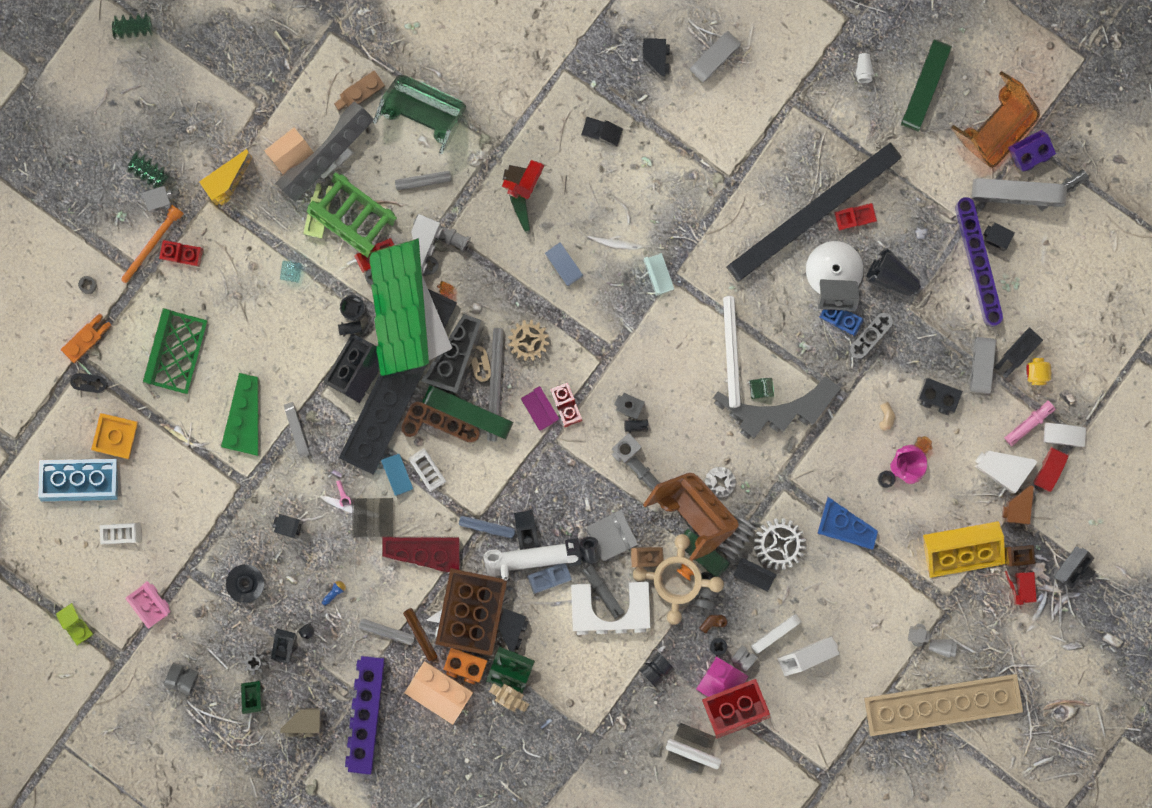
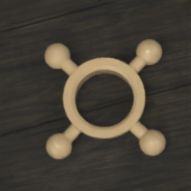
M684 534L678 535L674 541L675 546L678 548L677 556L663 560L655 573L647 572L643 567H637L633 571L635 581L654 580L658 594L664 600L672 603L671 610L667 613V621L672 625L679 624L682 620L679 604L687 603L694 599L701 587H708L713 592H720L724 587V582L719 577H713L711 580L702 579L698 566L690 559L684 557L685 549L690 544L688 536ZM682 563L693 571L695 585L689 593L675 595L665 588L662 575L668 565Z

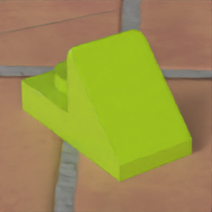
M73 603L56 613L63 630L68 632L77 646L94 635Z

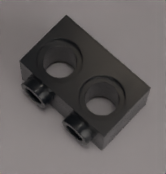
M925 378L917 401L921 402V406L930 409L931 406L939 409L938 412L949 416V413H955L963 391L930 378ZM927 389L934 391L935 396L933 399L926 397L925 392ZM945 396L952 398L953 403L951 406L944 404L943 399Z

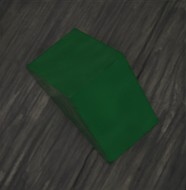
M260 681L241 683L242 714L264 711Z

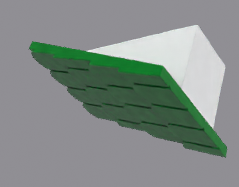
M419 238L372 252L370 255L373 279L371 287L376 313L375 328L378 340L376 349L381 376L429 364V360L452 349L422 276Z

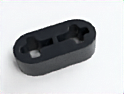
M76 373L70 379L71 386L79 391L103 393L108 387L106 379L97 375ZM81 376L82 380L87 381V385L80 384V387H78L75 379L77 380ZM98 379H100L103 387H99V390H96V386L91 385V382H98Z

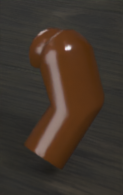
M721 614L709 615L699 629L706 634L712 627H726L728 620Z

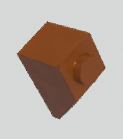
M1034 486L1025 487L1006 503V507L1003 506L1002 518H1005L1004 522L1030 524Z

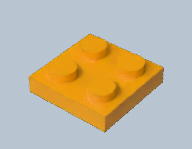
M100 413L91 450L130 459L138 422Z

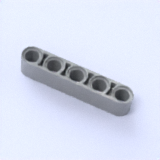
M978 178L973 179L971 199L981 202L1064 207L1066 206L1067 186L1054 183Z

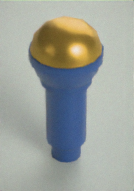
M342 581L334 582L332 590L324 597L321 603L326 606L337 595L344 593L346 589L345 584Z

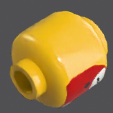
M1033 358V362H1029L1026 365L1027 381L1031 382V385H1047V382L1052 378L1051 364L1044 362V358Z

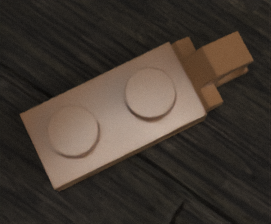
M374 70L340 94L341 99L335 102L334 105L340 111L346 106L349 107L354 101L361 104L385 88V85Z

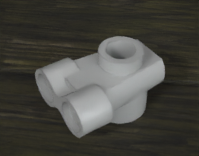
M923 624L910 626L908 641H911L914 646L920 647L923 642L928 643L930 631H926Z

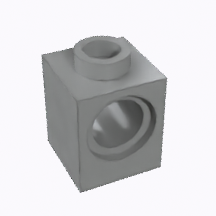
M165 186L143 192L144 200L150 213L169 208L172 205L171 201H174L171 190H167Z
M628 433L612 448L613 453L611 455L618 462L623 461L625 463L642 447ZM623 444H627L631 448V452L627 455H623L620 452V446Z

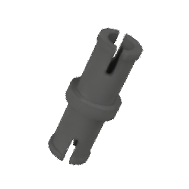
M636 456L626 463L638 475L637 478L639 480L642 479L652 491L657 484L661 483L650 472V468H646Z

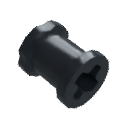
M714 638L709 644L710 651L715 655H722L727 650V643L722 638ZM721 641L723 643L721 645L723 650L715 651V646L713 644L715 642L720 643Z

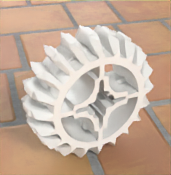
M775 518V525L767 521L768 528L762 525L761 529L764 532H756L761 538L754 539V542L760 543V546H755L754 550H761L756 556L760 557L763 555L764 558L761 560V563H765L768 560V568L772 566V563L775 564V570H778L779 564H781L782 570H785L786 563L792 568L793 564L791 561L794 560V562L799 563L796 556L803 557L804 554L799 552V549L805 550L806 546H800V542H805L806 539H799L803 531L796 533V530L799 528L798 525L791 528L793 521L790 520L785 525V518H782L781 524H778V519ZM775 528L786 529L792 535L782 538ZM771 532L773 543L765 548V537ZM777 539H780V541L789 539L782 545L783 550H780V547L771 549L777 544ZM795 540V550L789 556L787 545ZM775 550L779 551L785 560H775L768 553Z

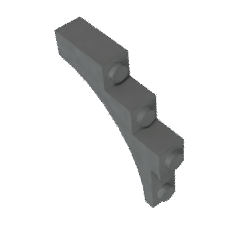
M825 376L814 389L803 397L777 406L760 407L741 403L740 407L732 408L729 406V398L719 391L712 399L715 400L714 404L721 410L726 408L730 411L729 416L737 422L739 420L743 421L738 427L741 429L740 434L747 439L750 437L754 439L767 421L770 423L769 427L777 433L779 431L784 432L796 415L799 416L798 420L804 425L810 424L812 426L841 388Z

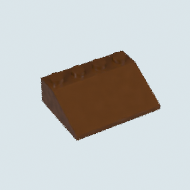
M450 568L435 645L492 656L507 580Z

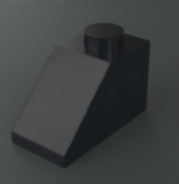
M533 510L514 513L520 550L539 547Z
M279 514V517H275L272 528H275V533L298 539L303 521Z

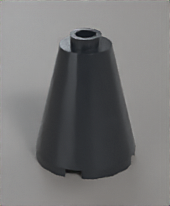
M888 248L883 249L879 253L881 257L872 262L866 274L868 278L866 281L907 296L916 295L921 288L920 280Z

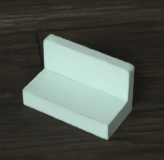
M662 253L649 258L645 257L644 263L656 296L674 290Z

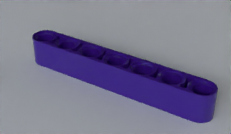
M963 197L956 203L955 211L983 321L987 326L995 327L1002 322L1003 313L975 204L971 198ZM962 202L967 203L969 211L961 210L960 204ZM965 221H972L974 229L968 230L965 227ZM971 239L978 241V248L970 246ZM976 257L983 260L982 267L975 265L974 260ZM980 276H985L988 279L987 285L980 284ZM989 294L992 296V304H987L984 301V295ZM990 313L997 315L998 320L996 323L989 320Z

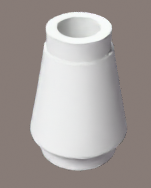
M867 53L859 54L855 77L860 83L872 82L874 77L870 54Z

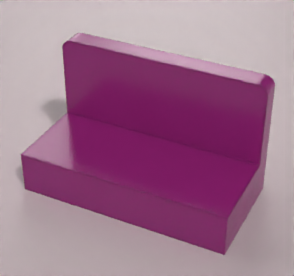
M540 386L521 398L539 431L559 420Z

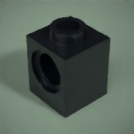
M994 222L992 226H987L983 234L986 236L984 242L1002 251H1006L1015 232Z

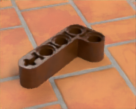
M415 402L410 406L402 424L403 434L410 438L418 435L423 423L468 443H475L480 437L477 427L421 402ZM416 406L423 407L424 412L421 416L413 414V409ZM439 414L441 416L440 423L433 424L431 416ZM452 421L459 424V428L455 432H451L448 429V425ZM410 423L416 426V430L412 434H408L405 430L406 426ZM465 425L464 430L469 432L474 429L476 437L468 439V435L463 432L462 436H459L462 426Z

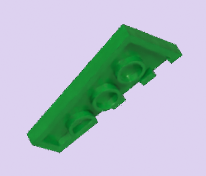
M239 373L221 444L222 448L259 456L258 377Z

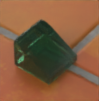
M772 378L749 380L751 399L774 397Z

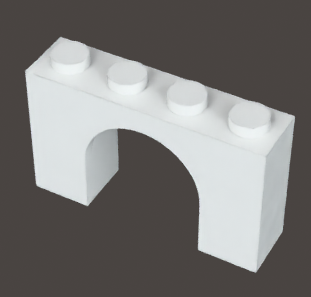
M648 582L629 583V609L621 619L614 622L603 621L593 612L591 606V584L571 585L573 631H577V635H586L591 630H596V634H608V630H615V633H627V629H635V633L646 632V628H650Z

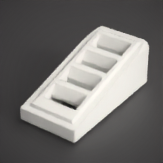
M424 448L408 458L430 492L446 482ZM423 456L426 457V459L416 464L417 460H419ZM427 463H430V466H428L422 471L420 470L421 467H423ZM434 469L435 472L425 478L424 475ZM438 475L439 479L429 484L428 481Z
M141 523L99 525L101 544L142 542ZM115 528H118V540H116ZM123 528H126V539H124ZM107 529H110L111 540H108Z

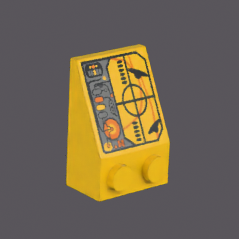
M247 149L199 181L216 206L218 204L223 205L230 200L229 197L235 191L253 157Z

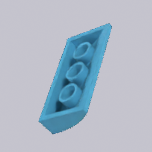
M117 459L40 460L38 498L41 502L118 500Z

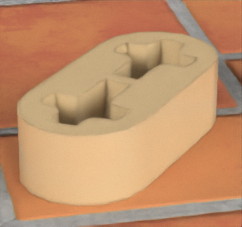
M477 346L476 350L479 349L484 355L481 356L482 363H478L477 357L472 359L473 372L478 381L486 382L491 377V368L486 350L481 346ZM480 365H483L484 370L488 371L484 379L477 375L480 372Z

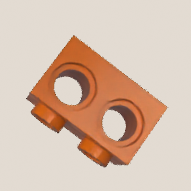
M451 648L443 670L447 671V675L455 678L458 675L465 677L464 681L475 685V682L480 683L488 660ZM453 658L460 659V668L454 669L451 667L450 662ZM472 664L479 667V673L475 676L471 675L468 671L469 666Z

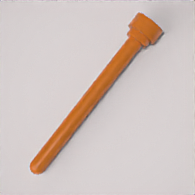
M171 205L167 210L169 211L168 217L122 276L121 280L123 283H127L171 224L177 221V219L180 220L184 215L174 205Z

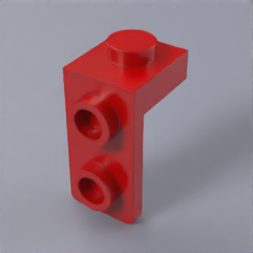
M531 160L519 185L504 180L501 187L508 190L507 194L517 198L519 196L529 199L542 173L544 164Z

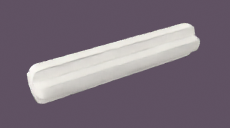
M669 739L666 749L714 769L720 767V758Z

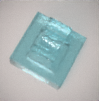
M283 261L280 280L299 283L302 263Z

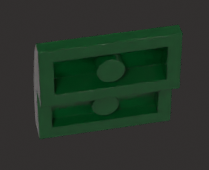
M499 647L486 681L497 684L500 687L506 684L523 693L535 660Z

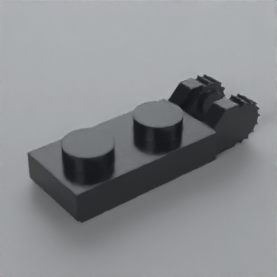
M1028 327L1005 352L1004 357L994 368L996 370L1000 369L1008 360L1013 365L1003 374L1007 378L1015 368H1018L1043 339Z

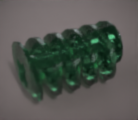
M144 12L143 18L137 13L136 19L133 18L132 14H129L128 20H126L124 14L121 16V20H118L117 16L114 15L112 21L114 40L117 39V35L120 39H124L125 34L128 38H131L132 33L137 38L140 32L146 37L148 31L153 36L152 21L147 12Z
M137 150L128 164V173L134 172L135 177L141 176V181L147 180V185L149 186L154 184V189L163 186L171 171L165 174V167L163 166L161 169H158V162L152 166V158L145 161L146 155L138 157L140 151Z

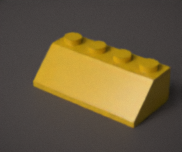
M999 521L923 535L924 551L930 578L1005 564L1004 535Z

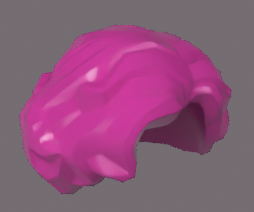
M913 444L903 446L896 451V455L890 464V469L895 476H898L907 484H915L926 474V454Z

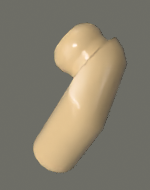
M889 402L880 405L885 415L883 421L879 423V427L883 431L890 430L895 420V413Z

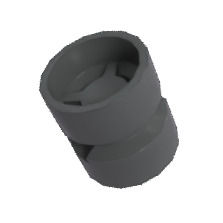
M173 662L164 685L172 689L179 688L180 692L190 695L196 684L199 672L190 668L185 670L184 666Z

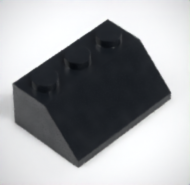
M351 334L323 383L360 403L380 370L376 346L355 334Z

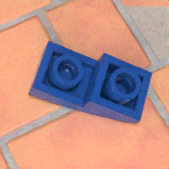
M823 309L819 316L824 321L853 336H856L864 321L863 318L845 310Z

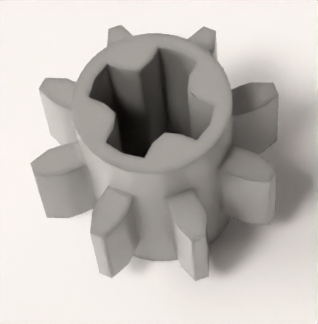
M254 651V656L247 653L248 659L242 661V663L247 665L245 671L252 670V675H255L256 670L262 673V665H267L262 660L265 655L257 656V651ZM254 657L259 662V665L255 666V668L250 664Z

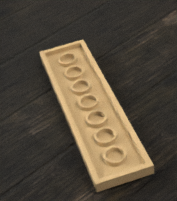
M1017 674L864 698L870 736L1023 712Z

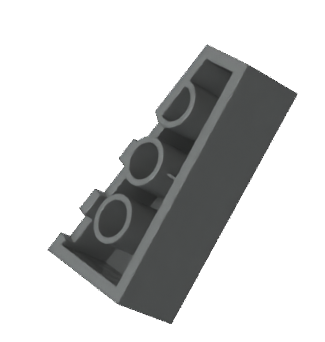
M463 314L449 338L452 349L437 356L421 381L461 395L485 322Z

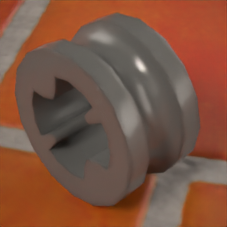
M84 276L79 280L78 286L83 293L91 294L96 290L97 284L92 277ZM86 280H88L89 283L92 281V285H90L89 290H87L86 288L83 289V285H85Z

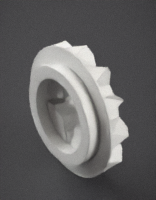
M725 467L713 468L706 475L705 484L716 497H726L735 488V477ZM714 476L719 477L720 479L724 478L725 476L727 477L724 481L726 489L721 485L714 488L715 484L717 483V480Z

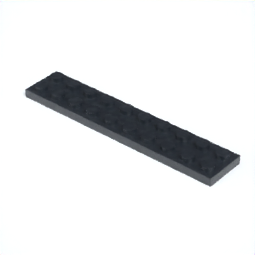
M428 289L445 329L457 302ZM427 365L383 376L379 374L339 459L372 475L375 474Z

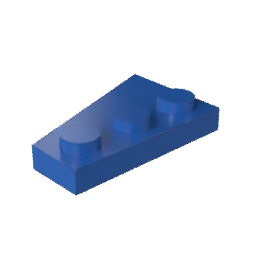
M827 497L817 534L873 550L878 531L836 503L833 499Z

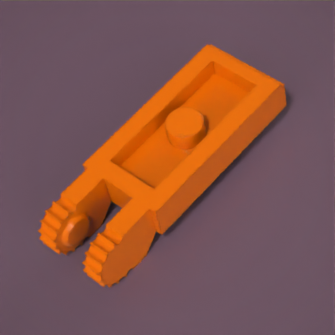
M100 313L60 349L74 364L111 327V324L107 322L98 332L93 328L103 318Z

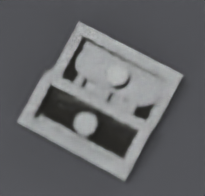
M393 498L352 499V537L393 536Z
M680 723L673 740L710 754L716 737ZM668 751L665 759L666 762L699 775L702 774L705 767L702 763L672 751Z

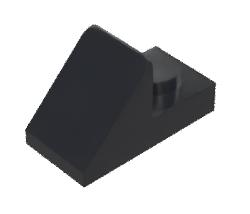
M586 117L581 136L618 147L623 128L607 120L603 122Z
M277 628L271 654L272 660L286 664L290 663L297 639L296 633Z

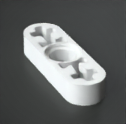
M794 614L751 645V647L758 654L802 621L797 614Z

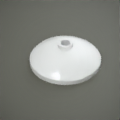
M829 241L816 247L810 254L806 264V276L811 287L819 294L820 279L857 281L859 286L863 276V263L858 252L850 245L840 241ZM833 265H838L839 271H833Z

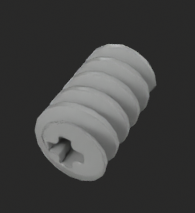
M740 517L736 518L739 523L736 531L725 540V543L719 545L720 550L734 561L736 559L733 553L740 555L737 548L744 549L745 546L742 542L749 543L747 535L754 536L752 529L757 530L753 525Z

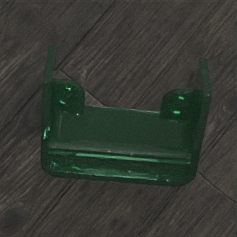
M398 75L382 96L373 123L377 124L381 116L388 120L398 119L400 115L435 130L433 137L438 143L442 144L439 153L443 154L456 132L466 105L464 102L406 75Z

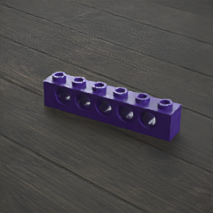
M361 656V660L357 659L356 671H359V678H355L354 690H357L356 698L352 699V709L355 710L354 717L350 718L349 729L353 730L352 737L348 736L347 748H350V756H346L345 767H348V772L372 774L385 658ZM368 670L374 673V679L371 682L364 679V673ZM364 690H369L372 693L371 700L365 701L362 698ZM362 709L369 711L370 717L368 720L360 718L359 713ZM363 728L367 731L368 736L366 739L358 737L357 732L359 729ZM357 748L365 750L364 758L356 757L355 750Z

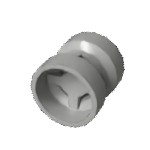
M742 645L731 660L734 663L740 664L741 668L746 672L755 662L757 656L753 653L750 654L747 648Z

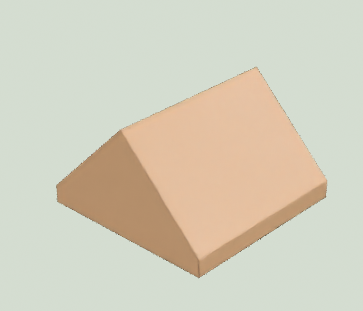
M295 128L264 150L283 175L314 153Z

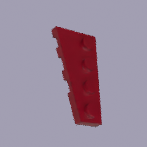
M382 536V557L450 573V568L459 570V536Z

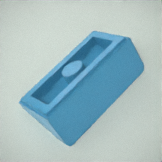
M400 454L381 460L395 496L413 490Z

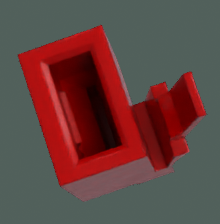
M1004 571L1009 586L1013 591L1014 605L1037 602L1034 572L1015 573L1016 595L1013 582L1010 580L1007 571Z

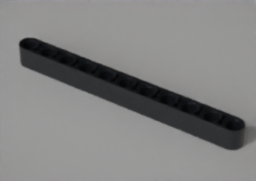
M890 142L744 252L726 268L737 282L741 281L898 162L902 156Z

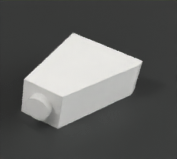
M986 451L985 454L981 452L975 462L978 464L975 467L1014 494L1034 468L1037 461Z
M829 637L777 659L784 676H788L839 655L837 643L832 637Z

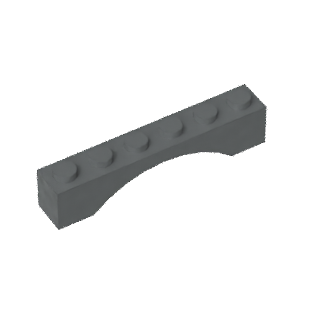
M354 101L341 114L338 123L325 142L307 159L289 169L275 184L289 198L296 202L375 119Z

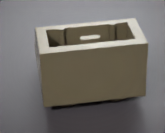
M323 708L300 709L280 729V733H285L286 737H297L299 733H305V737L318 736V733L323 732Z

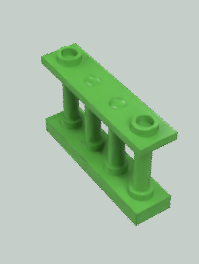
M335 172L332 178V182L335 185L320 203L312 200L308 205L307 213L368 258L374 249V245H372L374 238L386 223L393 227L397 217L393 211L383 208L352 185L346 176ZM342 189L350 196L336 214H331L326 210V207ZM357 200L365 208L354 222L347 226L342 222L341 218ZM373 212L381 219L366 237H362L356 230L368 215Z

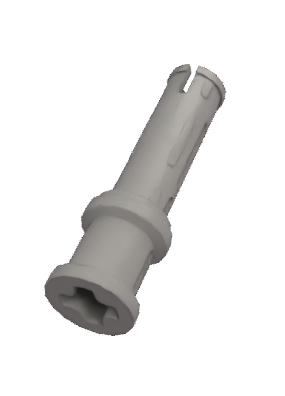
M440 226L443 228L440 238L444 239L447 245L451 244L459 248L461 252H464L471 237H465L457 233L455 229L449 230Z

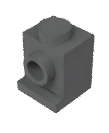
M623 393L622 396L618 395L614 405L617 406V412L637 420L645 401ZM626 402L632 403V407L630 409H627L625 407Z

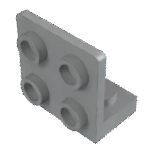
M622 510L587 526L590 536L598 540L602 561L638 545Z

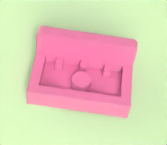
M148 581L125 598L148 629L171 612L168 603L160 598L156 587Z

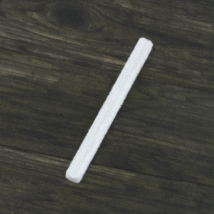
M726 296L723 298L729 406L737 408L740 407L741 401L735 298L733 296Z

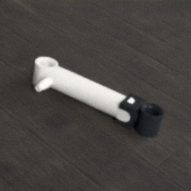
M585 537L580 542L578 538L565 540V544L508 552L489 550L484 554L483 558L485 570L489 576L496 577L501 575L503 580H507L511 570L568 563V567L582 565L581 560L584 563L592 564L600 559L598 540L594 537Z

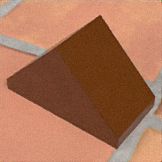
M1034 545L1005 547V567L1035 564Z

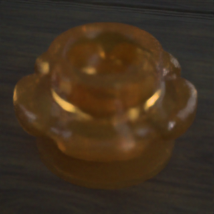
M444 281L437 285L440 288L438 292L449 296L450 293L454 294L455 286Z
M917 437L914 445L925 454L933 449L932 441L928 437Z

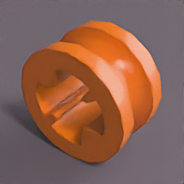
M681 564V568L676 570L689 581L691 580L690 577L694 575L693 571L684 564Z

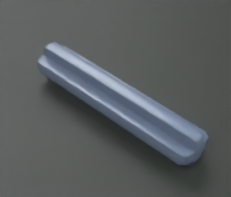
M461 516L459 520V525L462 527L511 539L515 534L514 528Z

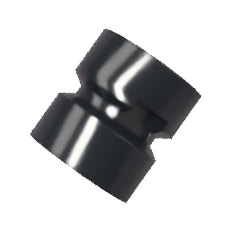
M349 295L342 299L340 312L346 320L357 322L364 318L366 306L360 297Z
M658 651L650 658V663H645L639 669L655 688L663 681V676H668L675 670Z

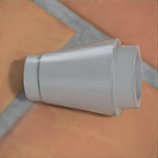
M931 639L929 651L948 658L955 657L958 642L953 641V639Z

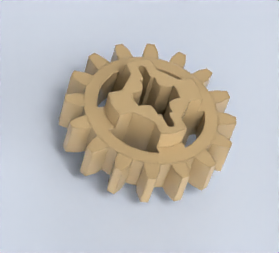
M523 320L522 326L516 323L517 329L510 330L513 336H508V339L512 340L508 346L514 347L511 353L517 352L518 359L524 356V361H527L528 357H531V360L534 361V356L536 355L541 358L540 352L546 353L547 351L544 345H549V342L545 341L549 334H543L546 328L540 329L539 322L533 325V320H530L529 324H526V321ZM529 328L535 329L539 334L531 333ZM523 330L521 338L516 340L517 334ZM526 336H530V339L534 338V341H531V345L523 343L526 340ZM541 342L539 349L534 351L536 343ZM518 347L526 348L528 353L522 352Z
M493 683L489 692L496 696L494 701L513 712L516 708L525 712L529 706V703L522 700L524 696L522 693L506 684L500 687Z

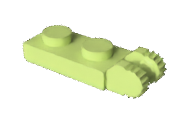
M319 183L316 184L311 202L313 200L316 203H320L322 200L318 198L321 192V184ZM328 186V188L326 189V194L330 191L332 186ZM330 202V203L327 205V207H326V210H327L328 212H329V208H330L331 202ZM308 214L303 234L323 239L325 226Z

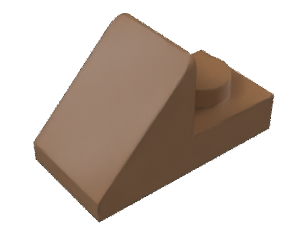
M663 547L631 548L632 567L659 566L663 561Z

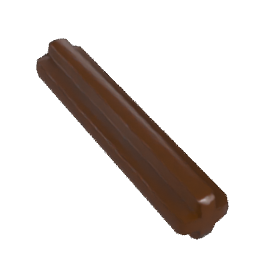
M412 608L405 610L403 614L429 662L437 658V654Z

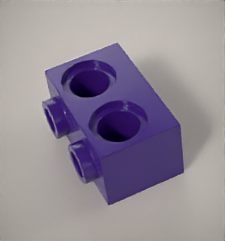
M1043 130L1008 147L1016 167L1022 172L1033 169L1038 163L1046 162L1056 154L1049 135ZM1044 144V148L1038 151L1039 147ZM1027 153V157L1022 160V156Z

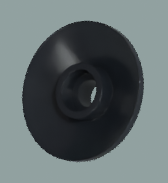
M248 564L238 565L227 575L226 589L234 600L241 603H249L256 600L262 594L264 578L256 567ZM244 580L249 581L248 587L242 585Z

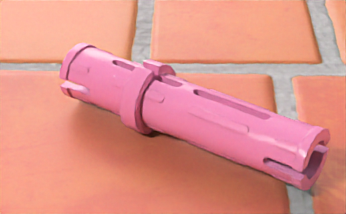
M1047 401L1039 409L1032 411L1031 415L1005 436L1004 439L1011 447L1014 446L1035 426L1042 424L1043 420L1056 409L1050 401Z

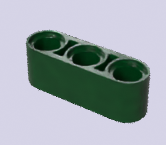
M687 528L683 534L688 536L690 544L685 549V552L691 556L697 548L695 541L698 536ZM715 550L710 554L695 559L715 577H720L730 565Z

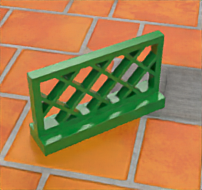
M163 308L142 383L188 394L207 320ZM173 315L181 317L184 325L174 329L171 324ZM194 321L202 323L201 331L193 335L188 325ZM186 326L191 337L181 341L176 331ZM174 333L180 343L169 348L166 339ZM193 338L196 343V349L188 353L183 343ZM166 345L168 350L163 352L164 346ZM181 345L186 355L176 360L171 350ZM170 352L174 362L164 366L161 357L163 354ZM188 356L192 364L188 370L183 372L178 361ZM176 363L181 374L171 378L166 368ZM159 364H161V366L163 367L160 370H158ZM163 370L170 379L163 384L155 382L157 373ZM183 375L186 380L185 389L177 388L173 380Z

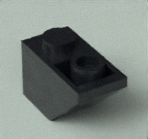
M643 38V62L661 80H665V75H669V63H666V56L670 55V44H666V39Z
M504 609L498 628L509 651L514 652L515 649L519 650L522 639L519 638L521 631H526L529 621L525 620V615Z

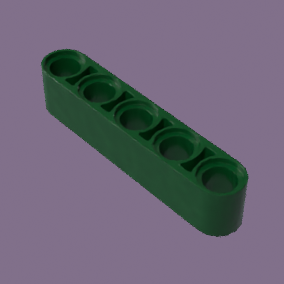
M933 40L902 119L901 126L919 132L952 48L951 45Z
M429 385L422 403L505 440L514 423Z

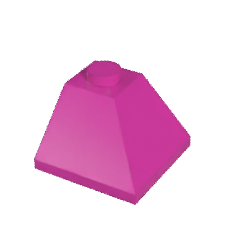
M715 656L696 690L709 697L745 683L749 676Z

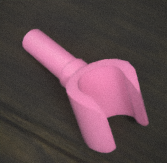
M341 480L336 481L341 496L340 505L344 507L342 503L344 498H347L349 504H351V498L344 492Z

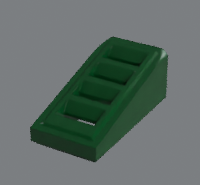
M510 196V201L526 234L530 233L526 199L519 196L517 198Z

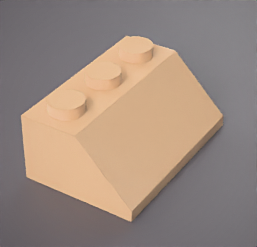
M424 661L405 691L406 695L451 724H454L474 693L427 661Z

